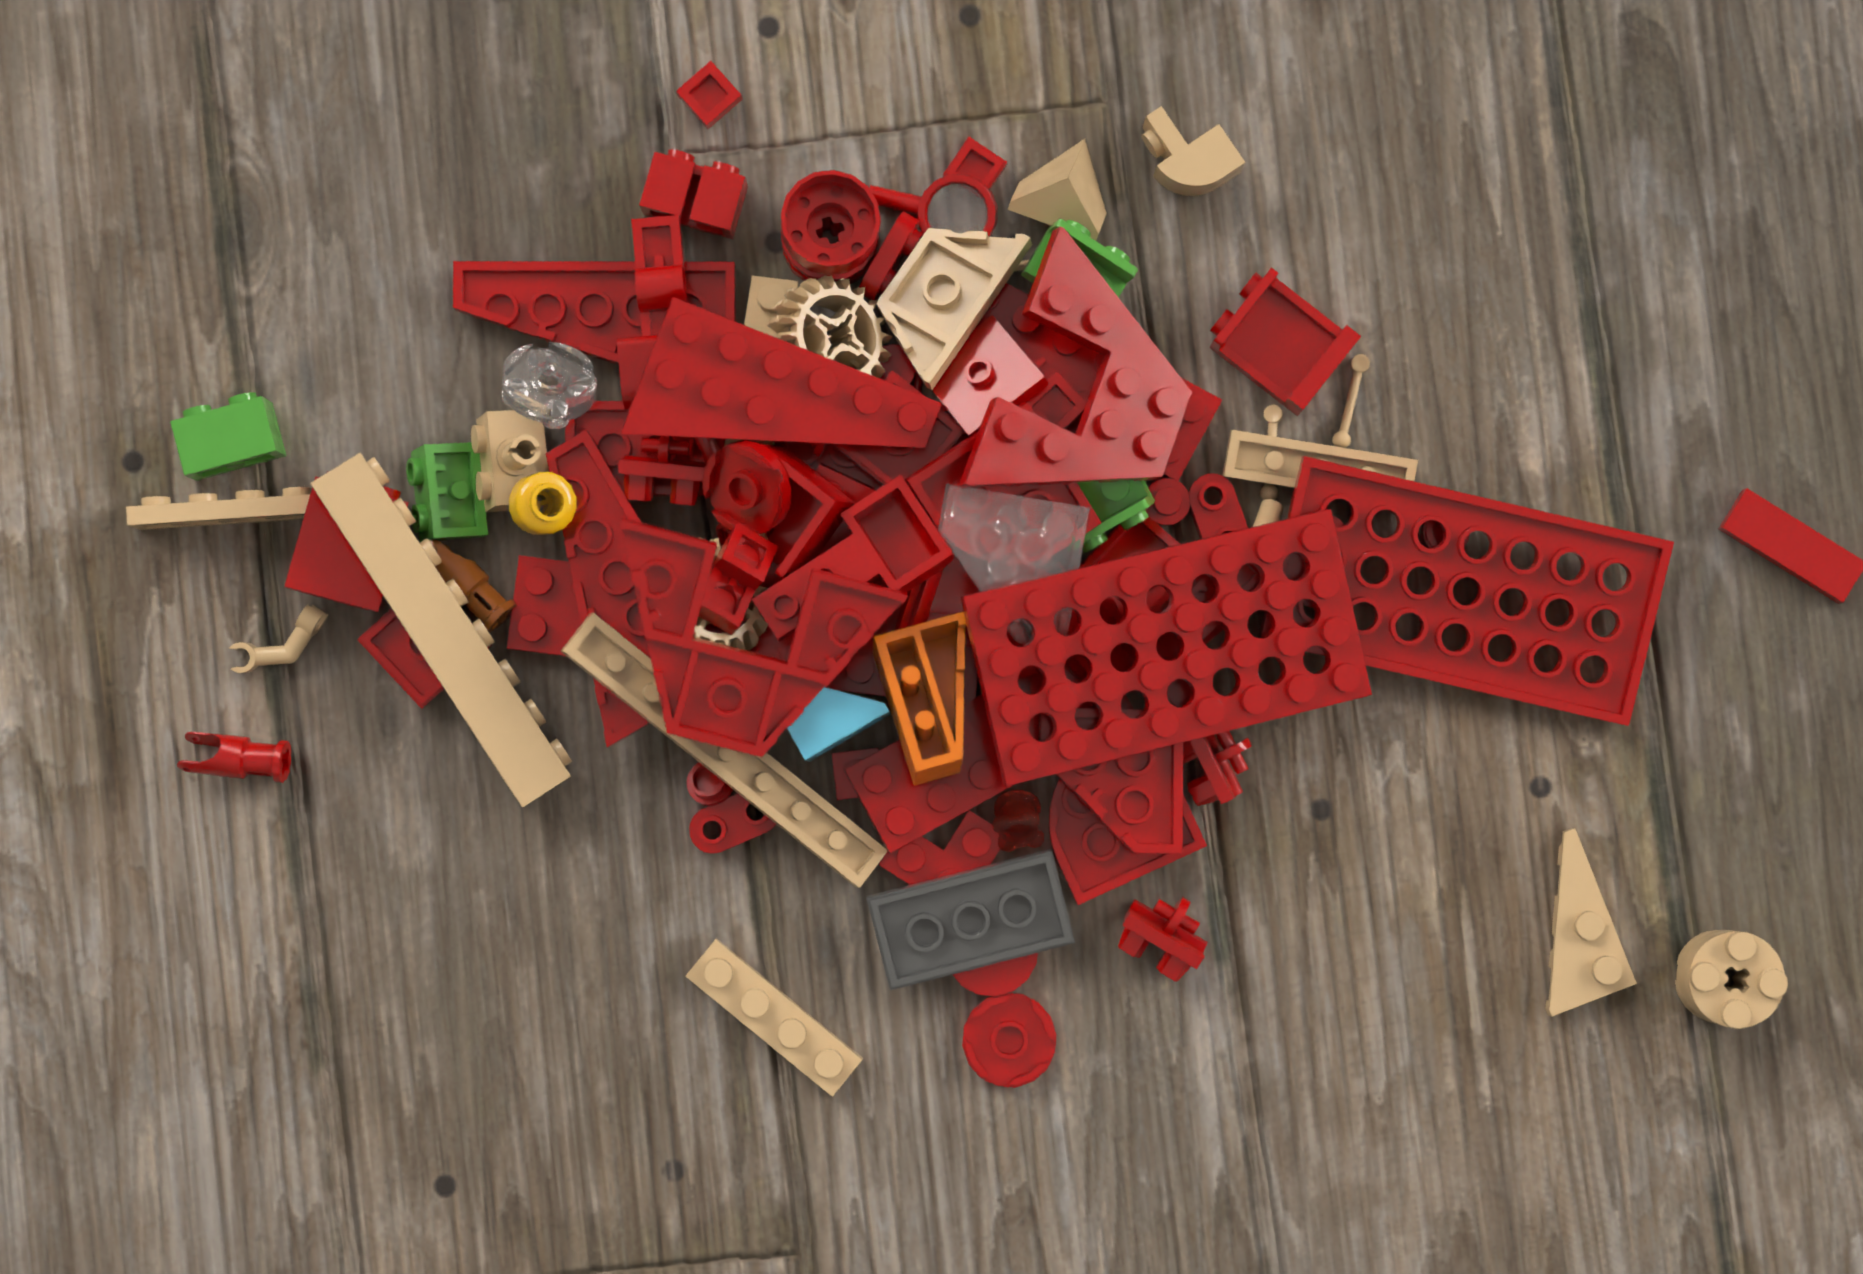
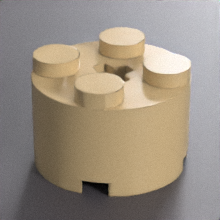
M1733 930L1703 932L1692 938L1683 947L1676 963L1678 965L1677 980H1675L1676 991L1684 1006L1698 1018L1725 1027L1739 1029L1761 1023L1776 1010L1788 987L1783 964L1776 951L1760 937L1746 932ZM1727 969L1734 970L1735 972L1732 977L1734 984L1731 987L1724 986L1728 981V976L1725 973Z

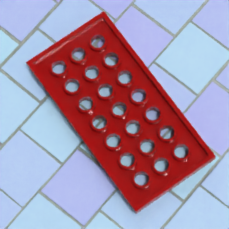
M1302 456L1287 518L1325 510L1328 504L1335 499H1342L1350 506L1351 517L1349 521L1341 527H1335L1352 606L1360 602H1367L1373 607L1375 612L1373 623L1366 629H1358L1366 666L1629 726L1674 541ZM1389 510L1397 519V527L1392 535L1382 538L1374 533L1372 519L1377 512ZM1429 520L1437 522L1443 530L1441 542L1433 548L1424 547L1418 539L1420 526ZM1474 531L1484 533L1489 541L1488 551L1478 559L1468 556L1464 549L1466 537ZM1520 542L1529 543L1535 552L1533 563L1526 569L1516 568L1510 559L1512 548ZM1571 552L1579 558L1581 568L1576 577L1565 580L1559 576L1556 565L1558 559L1563 554ZM1296 553L1286 556L1282 566L1283 572L1290 580L1294 581L1300 578L1305 569L1302 557ZM1378 556L1385 563L1386 573L1382 580L1370 584L1361 576V565L1368 557ZM1618 563L1625 569L1627 578L1625 584L1620 589L1611 591L1603 582V573L1609 565ZM1416 567L1426 568L1432 577L1430 588L1422 594H1414L1407 586V576ZM1469 577L1476 583L1478 593L1473 602L1461 605L1453 596V587L1459 579ZM1509 588L1519 590L1524 600L1523 607L1514 615H1506L1499 606L1501 594ZM1305 599L1300 600L1293 609V618L1301 627L1308 626L1313 621L1304 612L1303 603ZM1555 599L1564 600L1569 607L1568 619L1559 626L1551 625L1545 616L1547 605ZM1607 609L1614 615L1615 627L1610 634L1600 637L1594 633L1591 621L1598 611ZM1264 613L1259 638L1263 637L1270 628V620L1266 613ZM1405 613L1415 614L1421 623L1420 632L1415 638L1410 640L1401 639L1395 628L1398 618ZM1457 623L1465 629L1467 638L1465 644L1460 649L1451 651L1443 645L1442 633L1447 626ZM1499 634H1505L1512 642V652L1503 661L1493 660L1488 653L1490 640ZM1551 645L1558 653V662L1552 670L1541 672L1535 666L1534 655L1541 646ZM1312 646L1306 651L1325 656L1322 649L1318 646ZM1596 655L1604 664V672L1597 681L1586 682L1580 674L1581 663L1587 657Z
M1331 509L960 596L1003 785L1006 786L1372 695ZM1291 553L1300 555L1305 564L1302 576L1294 581L1285 576L1282 568L1284 559ZM1248 563L1254 565L1260 575L1257 587L1251 591L1243 590L1237 581L1239 569ZM1205 574L1212 579L1215 590L1213 596L1208 601L1202 603L1195 599L1191 588L1195 578ZM1159 585L1168 592L1169 604L1164 611L1156 614L1147 607L1146 595L1152 587ZM1114 596L1121 601L1124 612L1122 618L1117 623L1110 625L1101 618L1100 605L1106 598ZM1303 599L1311 602L1315 609L1313 621L1305 627L1299 626L1293 618L1295 605ZM1064 607L1072 609L1078 619L1074 632L1066 636L1059 634L1053 624L1056 612ZM1257 610L1265 612L1270 620L1268 632L1260 638L1254 637L1248 630V619ZM1021 618L1029 623L1032 634L1028 643L1021 647H1016L1007 638V628L1012 621ZM1212 621L1220 623L1225 631L1223 643L1215 649L1208 648L1202 639L1204 627ZM1167 632L1173 633L1178 638L1180 644L1178 654L1170 660L1161 658L1156 649L1159 637ZM1121 643L1129 645L1134 653L1133 664L1125 671L1116 670L1110 660L1113 648ZM1312 646H1318L1325 654V664L1316 673L1309 672L1303 663L1305 652ZM1079 654L1088 663V673L1083 680L1073 683L1066 677L1064 665L1069 657ZM1267 657L1275 658L1280 665V675L1272 684H1265L1258 675V667L1261 661ZM1027 666H1035L1042 674L1040 688L1031 694L1024 693L1018 685V675ZM1228 668L1235 676V686L1229 694L1221 696L1213 688V677L1218 670ZM1182 679L1190 688V697L1184 705L1175 707L1167 698V689L1173 681ZM1136 690L1142 694L1145 706L1139 716L1129 718L1121 709V701L1127 692ZM1090 701L1098 708L1099 719L1092 728L1082 729L1075 721V711L1080 704ZM1046 713L1053 722L1052 733L1048 738L1036 741L1029 733V722L1036 714Z

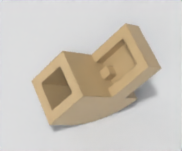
M1162 106L1145 117L1142 127L1145 133L1142 134V139L1155 158L1162 156L1164 161L1156 166L1153 176L1163 187L1171 192L1185 196L1207 194L1241 173L1245 161L1220 124L1187 144Z

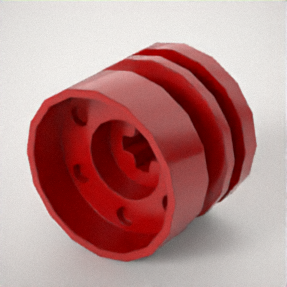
M836 170L814 172L797 181L785 196L780 214L783 257L792 272L803 281L809 278L818 280L823 276L831 275L835 282L840 279H849L850 284L861 279L876 256L881 224L878 202L869 187L854 175ZM830 230L833 236H838L837 242L830 244L827 237H822L823 232Z

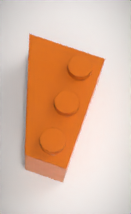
M964 611L873 638V656L914 786L960 773L963 760L966 626Z

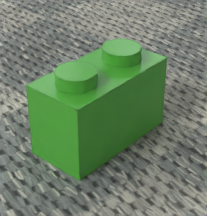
M255 392L243 393L230 397L228 399L229 405L216 409H211L210 405L191 407L183 411V418L170 421L184 476L199 481L286 457L273 403L263 396L257 397Z

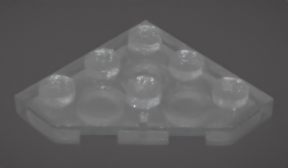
M946 483L938 531L980 592L1080 567L1089 507L971 487L962 489L958 487L959 485ZM1068 607L1058 610L1053 619L1054 628L1063 636L1068 635L1072 609ZM1015 619L1007 628L1011 637L1018 643L1026 644L1031 638V627L1024 619Z

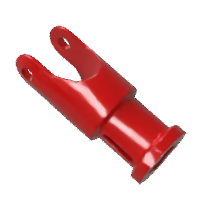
M187 732L185 734L187 741L199 745L218 747L219 750L214 757L205 761L181 760L177 762L179 769L189 773L244 779L247 775L273 777V780L277 783H284L288 778L291 767V745L289 741L280 740L277 744L252 742L246 736Z

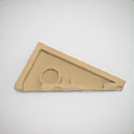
M1575 828L1562 831V843L1558 851L1557 865H1560L1558 894L1557 896L1555 895L1552 923L1554 942L1549 958V968H1551L1549 1000H1546L1545 1006L1548 1016L1551 1017L1637 984Z

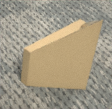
M1083 139L1021 180L1009 203L1008 210L1051 226L1059 218L1065 221H1076L1086 227L1091 233L1090 237L1096 241L1107 213L1086 140Z

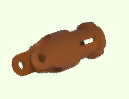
M429 540L442 560V563L435 568L446 583L454 579L468 600L465 606L481 620L489 633L497 629L510 617L512 609L517 604L512 599L507 601L488 582L489 575L475 561L455 554L446 544L438 540ZM480 596L491 606V609L480 599Z

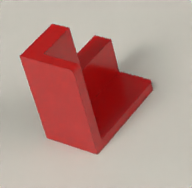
M764 444L767 449L778 457L786 469L792 489L791 507L784 521L776 526L768 537L770 542L778 546L776 555L773 558V562L779 566L775 574L784 579L818 557L843 521L840 513L853 506L855 502L784 446Z

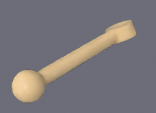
M1363 354L1354 356L1350 362L1353 375L1339 432L1334 434L1332 439L1336 447L1347 448L1351 443L1348 431L1362 373L1366 372L1370 366L1369 358Z
M1269 405L1264 410V418L1268 422V436L1277 437V424L1283 417L1282 410L1277 405ZM1265 483L1260 489V496L1263 500H1275L1278 497V489L1274 484Z

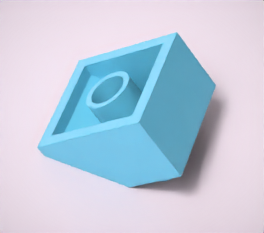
M824 687L806 706L798 719L791 726L787 727V730L804 759L810 762L891 714L883 702Z

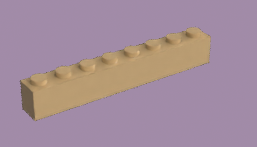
M360 452L310 484L523 808L571 777L565 766L570 764L572 760L557 738L549 743L539 728L546 723V720L532 699L523 703L513 688L521 682L507 660L503 659L497 663L487 648L495 642L480 619L473 623L470 622L461 608L468 603V600L454 579L446 583L435 568L442 563V560L427 538L421 542H418L409 528L416 520L401 498L394 502L390 499L383 488V485L390 480L378 461L373 457L366 462Z

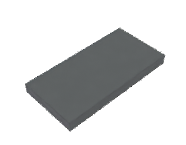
M1051 849L866 896L890 990L1075 943Z

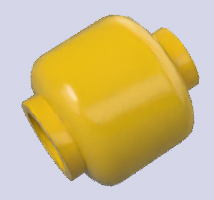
M538 472L521 478L513 486L509 496V512L513 521L523 531L533 535L553 534L564 529L572 521L576 511V495L572 486L564 477L553 472ZM537 496H539L542 500L538 501L536 499Z

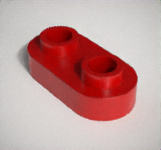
M904 211L897 218L859 288L865 287L864 297L876 301L883 294L897 274L895 269L903 255L908 257L924 235V233L917 230L920 223L919 219Z
M1210 473L1194 481L1188 491L1189 509L1200 539L1248 528L1235 489L1227 478L1219 474ZM1207 489H1216L1221 496L1219 504H1208L1204 499V492Z
M737 793L718 805L707 806L699 810L690 822L689 834L693 844L699 850L715 854L771 831L777 824L766 815L760 820L751 819L747 812L751 803ZM712 820L718 822L722 829L720 836L716 839H710L704 833L705 825Z

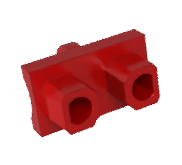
M660 436L659 439L642 438L641 452L658 453V458L624 455L623 459H619L618 474H624V489L627 500L651 501L653 499L654 477L672 479L670 503L694 506L700 493L701 482H703V470L706 463L671 459V455L689 456L690 442L674 441L673 436Z
M1226 731L1218 733L1216 736L1214 734L1183 742V764L1198 757L1206 773L1187 783L1188 790L1197 806L1213 803L1218 800L1222 805L1243 792L1235 774L1238 775L1249 769L1241 754L1242 751L1252 747L1249 738L1236 743L1231 732Z
M1182 896L1175 907L1158 899L1153 909L1134 899L1127 910L1122 925L1124 930L1118 947L1132 957L1140 958L1150 942L1158 946L1165 952L1159 959L1156 968L1161 974L1177 982L1190 967L1197 970L1205 955L1203 953L1208 942L1194 934L1200 922L1186 915L1191 901Z

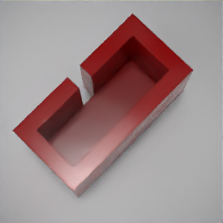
M669 149L667 155L654 151L639 204L643 215L649 217L679 215L681 226L733 239L748 189L746 177L739 175L740 169L717 161L713 162L712 167L706 165L704 167L699 166L694 162L695 157L679 150Z

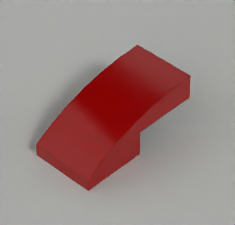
M737 522L711 567L699 617L726 633L733 635L743 621L755 590L764 582L778 546Z

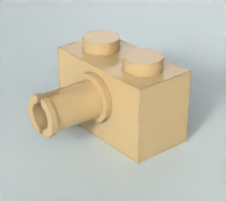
M543 409L486 411L476 419L477 425L472 426V449L474 453H480L481 472L476 474V493L479 500H484L485 512L509 511V496L513 486L521 478L533 473L549 472L545 454L547 449ZM537 496L536 499L538 501H541L542 499L539 496Z

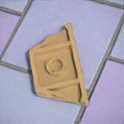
M928 228L876 302L879 312L884 317L921 380L930 390H933L1031 248L1032 242L1029 236L1016 234L1015 238L988 237V233L983 231L955 233L950 229Z

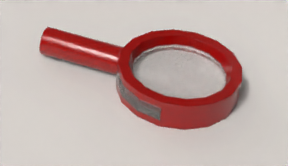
M950 174L937 179L924 191L922 196L873 185L869 187L878 202V206L917 214L922 233H925L928 228L950 229L955 233L983 231L988 233V237H992L998 223V206L992 191L981 180L970 175Z

